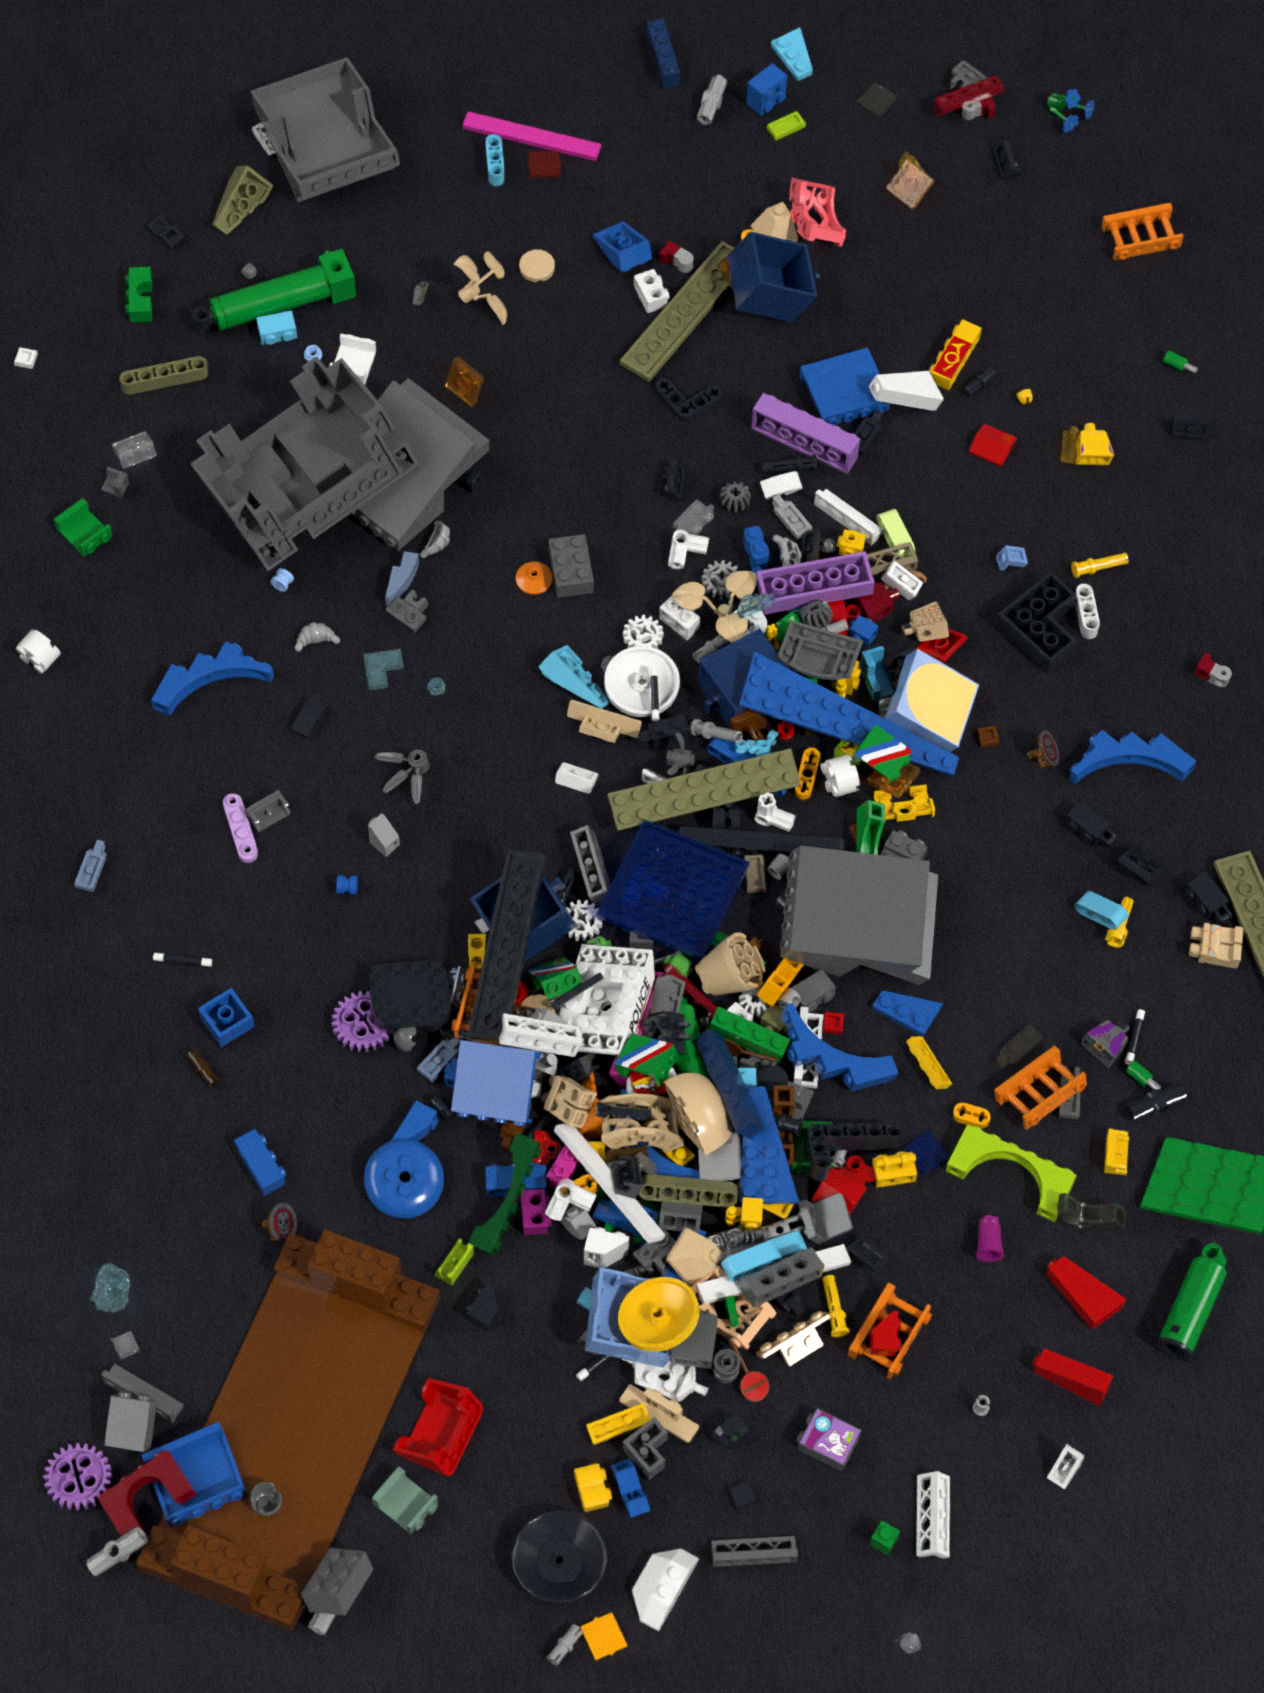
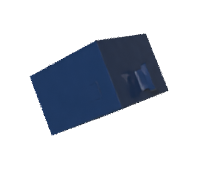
M750 231L726 257L729 264L736 310L793 323L818 297L815 282L819 279L820 275L812 271L808 246L806 244Z
M760 628L699 660L698 685L708 698L705 701V712L709 714L712 710L716 709L729 729L732 717L749 710L738 705L753 653L757 652L789 669L778 658V653Z
M543 873L524 962L578 926L557 894L558 890L565 888L559 877L550 883ZM501 878L470 898L489 930L492 924Z

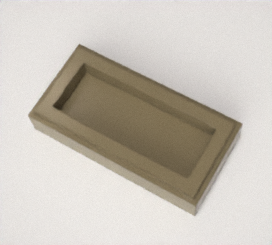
M763 854L744 855L747 893L766 892Z

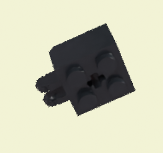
M670 1011L643 1018V1036L674 1044L678 1056L685 1055V1041L690 1039V1034L685 1033V1028L690 1027V1022L685 1021V1014Z

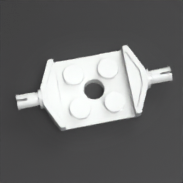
M671 1358L664 1368L622 1359L633 1364L634 1382L651 1390L656 1389L663 1396L674 1401H682L693 1391L704 1396L708 1391V1387L697 1384L695 1381V1367L671 1364ZM666 1374L670 1379L663 1381L659 1378V1375Z

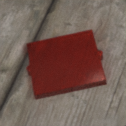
M559 151L529 152L528 167H530V178L561 176L560 166L562 162L560 161Z

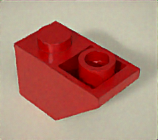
M893 1311L873 1328L870 1334V1355L894 1357L897 1350H900L901 1338H898V1331L901 1328V1318H898V1311Z

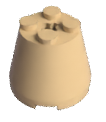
M734 933L728 936L695 966V970L703 983V991L706 994L711 993L718 996L749 991L762 986L764 983L762 981V973L765 972L762 957L755 945L751 946L746 940V935L742 933Z

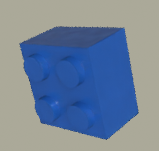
M772 63L748 82L746 104L760 116L769 112L773 106L781 103L786 97L787 75Z
M232 988L198 1008L200 1019L221 1047L254 1027L252 1015Z

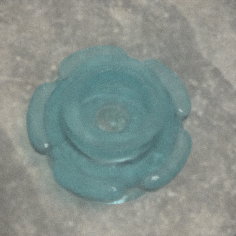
M433 678L428 683L427 688L432 695H441L445 692L446 684L441 678Z

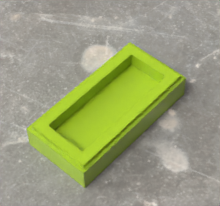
M796 111L767 124V129L773 138L778 140L804 128L806 123Z

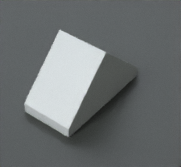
M1066 1445L1047 1478L1065 1489L1081 1466L1084 1455Z

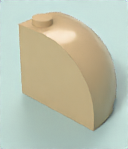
M683 1073L664 1081L679 1127L705 1155L721 1147L731 1136L734 1125L718 1090L712 1082L703 1075L696 1073Z

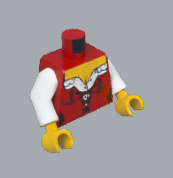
M673 1068L670 1069L666 1080L677 1075ZM630 1070L626 1087L628 1094L659 1096L667 1092L664 1081L661 1087L656 1085L653 1076Z

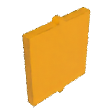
M612 1613L600 1618L595 1617L594 1621L580 1626L595 1661L607 1655L612 1656L614 1652L627 1647L626 1641Z

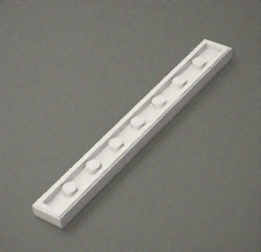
M566 1123L556 1125L555 1133L647 1243L663 1240L665 1234L636 1199L615 1194L611 1169L575 1127L568 1126Z
M844 1244L816 1252L825 1265L823 1272L844 1267L851 1263ZM728 1276L697 1284L696 1290L702 1305L723 1300L728 1296L744 1294L741 1291L743 1279L731 1282Z

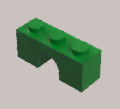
M151 267L129 268V275H126V286H129V290H126V300H129V304H126V315L130 316V322L152 321L151 297L140 296V294L152 292Z

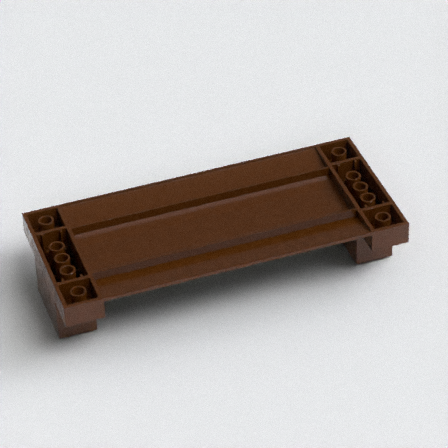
M325 1229L318 1243L291 1233L289 1234L273 1268L275 1276L205 1424V1427L219 1422L222 1426L247 1494L243 1495L240 1500L229 1501L219 1509L206 1511L202 1516L190 1518L182 1525L176 1527H169L164 1519V1514L159 1526H153L147 1539V1544L144 1545L136 1562L138 1570L292 1632L305 1604L301 1593L331 1546L440 1300L438 1289L402 1276L400 1258ZM261 1482L274 1484L275 1489L281 1493V1507L277 1513L269 1517L258 1515L250 1505L251 1491L255 1485Z

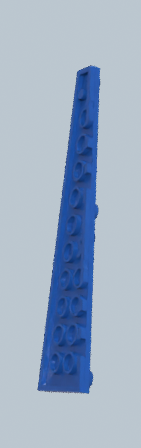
M757 652L753 653L739 701V707L858 746L876 724L912 750L909 756L912 758L910 763L950 776L955 774L958 756Z

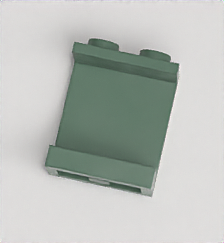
M400 1467L393 1472L372 1497L373 1505L410 1534L414 1530L418 1531L423 1526L425 1517L428 1514L432 1515L438 1507L437 1496L434 1494L431 1497L406 1477L405 1471Z

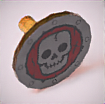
M1042 730L1038 735L1039 748L1028 751L1027 755L1030 759L1037 757L1040 768L1048 765L1054 767L1059 762L1058 748L1052 735L1048 731Z
M286 1203L274 1205L270 1210L268 1220H263L262 1226L269 1229L271 1241L285 1243L290 1233L295 1235L297 1229L296 1214L293 1208Z

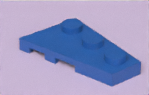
M882 990L872 1009L923 1037L942 1008L943 1003Z

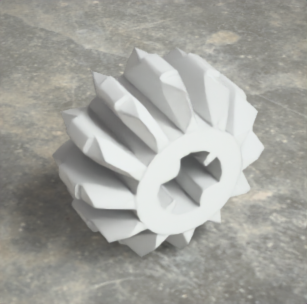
M761 987L743 991V995L739 996V1005L752 1017L756 1015L758 1019L770 1007L768 1003H765L757 996Z

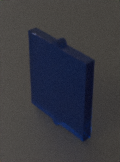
M929 1130L920 1137H915L913 1142L903 1148V1151L915 1154V1165L924 1176L933 1169H938L940 1164L950 1158V1155Z

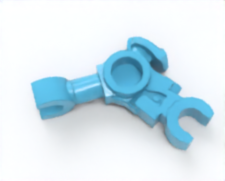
M771 730L765 740H758L757 742L742 739L740 743H735L737 747L736 752H750V754H756L757 757L770 754V746L775 745V738L779 733Z

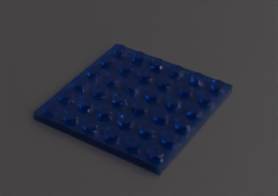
M644 819L596 913V917L702 960L712 944L750 866V862Z

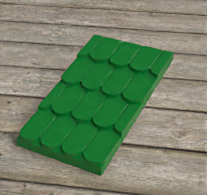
M1166 1138L1139 1209L1261 1234L1264 1228V1156L1226 1150L1197 1142L1192 1143L1175 1138Z

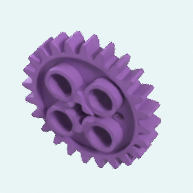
M359 991L358 996L351 993V999L345 996V1003L339 1001V1008H334L335 1014L332 1015V1020L334 1021L332 1022V1028H335L333 1032L334 1035H338V1042L343 1040L344 1047L350 1044L351 1051L354 1047H357L358 1052L362 1048H365V1051L368 1052L369 1047H372L375 1051L376 1044L383 1047L382 1040L389 1041L388 1035L393 1034L387 1033V1030L373 1024L369 991L366 992V995ZM363 1007L370 1008L368 1011L361 1010ZM347 1018H354L352 1022L345 1021ZM359 1032L366 1033L364 1036L357 1035Z
M77 1443L74 1449L68 1444L67 1451L61 1447L60 1451L62 1454L53 1453L55 1461L48 1460L51 1467H45V1471L48 1474L44 1475L43 1478L45 1481H49L44 1484L45 1488L49 1489L48 1495L53 1496L54 1503L60 1500V1507L67 1503L68 1510L73 1505H75L77 1511H79L80 1505H83L85 1509H88V1503L95 1506L94 1500L98 1499L101 1493L106 1490L105 1486H111L110 1481L107 1480L112 1478V1474L108 1472L111 1470V1466L107 1464V1457L102 1458V1451L96 1453L95 1446L89 1450L87 1443L83 1448H80L79 1443ZM73 1460H75L77 1464V1468L80 1474V1480L84 1490L83 1493H80L75 1471L72 1465ZM84 1461L91 1462L88 1467L83 1468L80 1466ZM63 1467H70L69 1472L60 1473ZM89 1480L96 1481L91 1487L85 1485ZM74 1486L75 1490L73 1492H65L67 1487Z

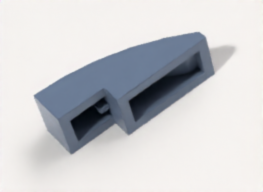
M404 551L401 566H393L385 597L386 607L397 596L401 597L410 586L419 565L418 553Z

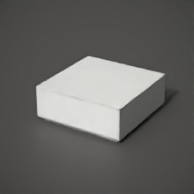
M19 347L14 362L15 366L33 369L38 355L37 351Z

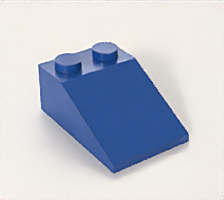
M620 222L593 234V238L610 262L621 272L628 271L632 267L644 264L652 259L649 240L625 222Z

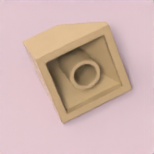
M783 202L767 208L751 225L752 230L756 233L793 242L799 239L791 214Z
M684 1228L666 1260L688 1286H691L714 1271L723 1254L713 1241L688 1228Z

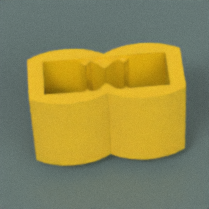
M599 1463L574 1469V1476L584 1512L608 1507L612 1496L609 1487L605 1488L604 1481L607 1480L604 1468L600 1469Z

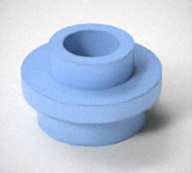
M310 345L305 349L304 357L308 362L316 356L319 360L321 359L322 351L318 346Z

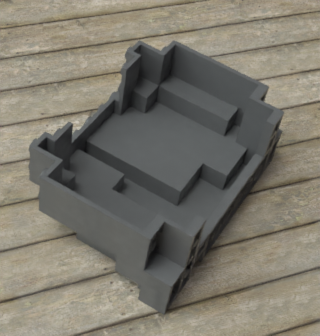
M317 356L303 365L304 372L290 381L301 400L244 440L240 441L230 424L215 434L210 430L196 440L204 455L192 462V467L267 571L298 550L292 538L306 529L311 537L315 539L419 465L407 442L397 432L382 405L342 358L328 368L324 366Z

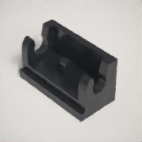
M591 1052L559 1069L557 1073L559 1076L568 1077L575 1082H579L590 1076V1073L597 1070L600 1065L592 1066L590 1064V1060L596 1057V1054Z
M620 1155L619 1160L625 1161V1163L613 1162L611 1165L615 1194L636 1199L644 1186L638 1157L635 1156L633 1158Z

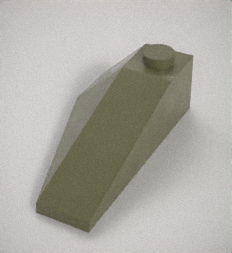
M237 166L227 184L212 225L225 235L229 234L242 222L243 218L251 214L254 208L266 200L273 185L249 166Z

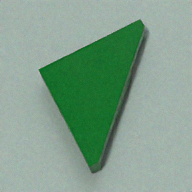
M734 1295L725 1297L722 1304L731 1327L738 1326L739 1321Z

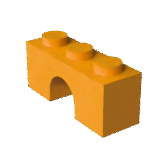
M784 958L767 979L757 996L773 1007L804 964Z

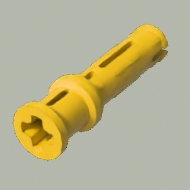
M1124 552L1096 560L1088 558L1083 562L1077 563L1075 561L1071 565L1072 572L1075 578L1088 573L1092 575L1097 570L1128 564V560H1125L1128 559V556Z
M828 1275L823 1277L822 1281L831 1317L828 1319L831 1321L833 1330L831 1335L832 1337H843L849 1334V1328L846 1327L845 1323L846 1314L841 1309L835 1276Z

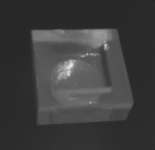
M131 1331L112 1339L120 1359L140 1351Z

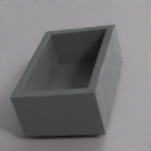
M585 534L549 539V555L557 598L594 593V580Z
M329 1548L301 1593L310 1612L344 1616L347 1614L373 1571L366 1552Z

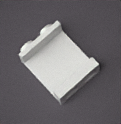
M340 334L341 345L335 362L342 358L365 385L376 354V343L368 338L363 339L353 335Z

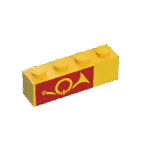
M963 319L959 325L954 327L953 336L946 340L944 351L939 352L936 364H932L929 369L937 386L949 391L979 341L981 327Z

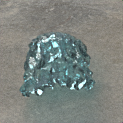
M111 1263L105 1264L96 1276V1287L90 1299L95 1302L96 1309L105 1310V1312H109L111 1309V1312L115 1313L121 1309L123 1310L129 1301L130 1278L126 1270L120 1269Z

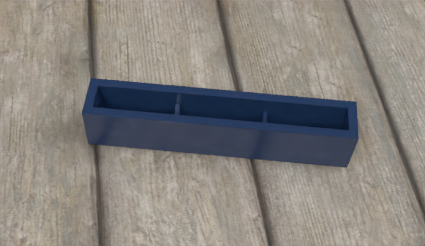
M708 1029L695 1039L696 1045L736 1132L751 1139L762 1131L765 1126L723 1035Z

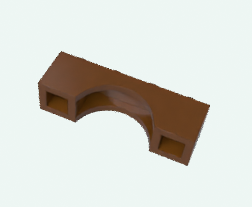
M774 1085L772 1089L773 1115L780 1116L786 1114L787 1117L793 1118L794 1086ZM779 1132L789 1169H791L794 1165L792 1132Z

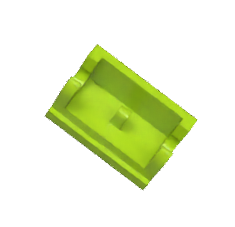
M458 1239L442 1265L437 1269L435 1276L452 1286L473 1256V1245L468 1243L466 1246L462 1243L461 1239Z

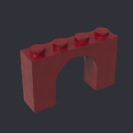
M168 1450L157 1453L154 1459L140 1465L134 1473L123 1477L117 1485L104 1490L102 1495L98 1497L121 1537L136 1527H140L145 1532L133 1510V1498L143 1485L150 1482L164 1484L179 1506H182L197 1495V1492L176 1459Z

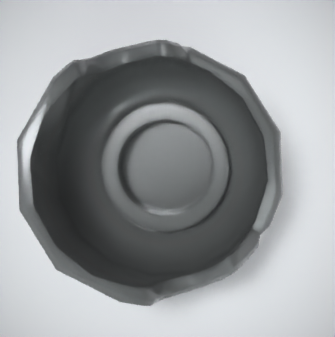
M416 1028L395 1029L394 1042L399 1050L403 1052L412 1051L411 1048L416 1043L412 1042L411 1038L416 1034Z
M261 1482L255 1485L251 1491L250 1505L258 1515L269 1517L277 1513L281 1507V1493L275 1489L274 1484Z

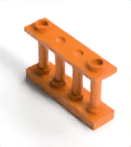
M1171 203L1103 216L1102 230L1103 232L1111 231L1117 245L1114 249L1113 259L1123 260L1128 257L1181 247L1183 234L1174 235L1169 222L1173 209ZM1162 221L1167 237L1157 238L1152 222ZM1144 224L1150 240L1141 242L1135 226ZM1128 228L1134 243L1124 245L1118 229Z
M472 962L471 969L467 968L465 980H467L461 1007L458 1018L454 1019L451 1030L454 1031V1039H459L461 1030L468 1032L470 1024L463 1023L465 1013L472 1015L473 1007L467 1005L470 996L476 997L477 990L472 989L474 979H480L481 973L476 972V962Z
M1056 1046L1050 1048L994 1089L996 1102L1002 1105L1009 1101L1023 1114V1123L1026 1130L1038 1124L1043 1117L1087 1086L1086 1074L1084 1072L1075 1077L1060 1063V1050ZM1055 1068L1069 1082L1060 1088L1045 1073ZM1040 1079L1054 1093L1045 1099L1030 1084ZM1025 1090L1039 1104L1030 1110L1015 1095Z
M888 1282L851 1344L848 1356L853 1359L858 1354L868 1356L889 1368L887 1378L891 1379L893 1374L898 1375L903 1365L900 1362L923 1324H928L932 1314H930L931 1306L927 1304L924 1311H921L897 1298L896 1294H894L896 1286ZM887 1304H893L919 1319L914 1328L901 1322L900 1331L908 1334L909 1337L904 1345L901 1344L900 1350H897L899 1354L894 1362L885 1356L870 1355V1348L865 1344L867 1338H870V1334L873 1328H875L877 1321L881 1322L888 1316L887 1311L884 1310Z

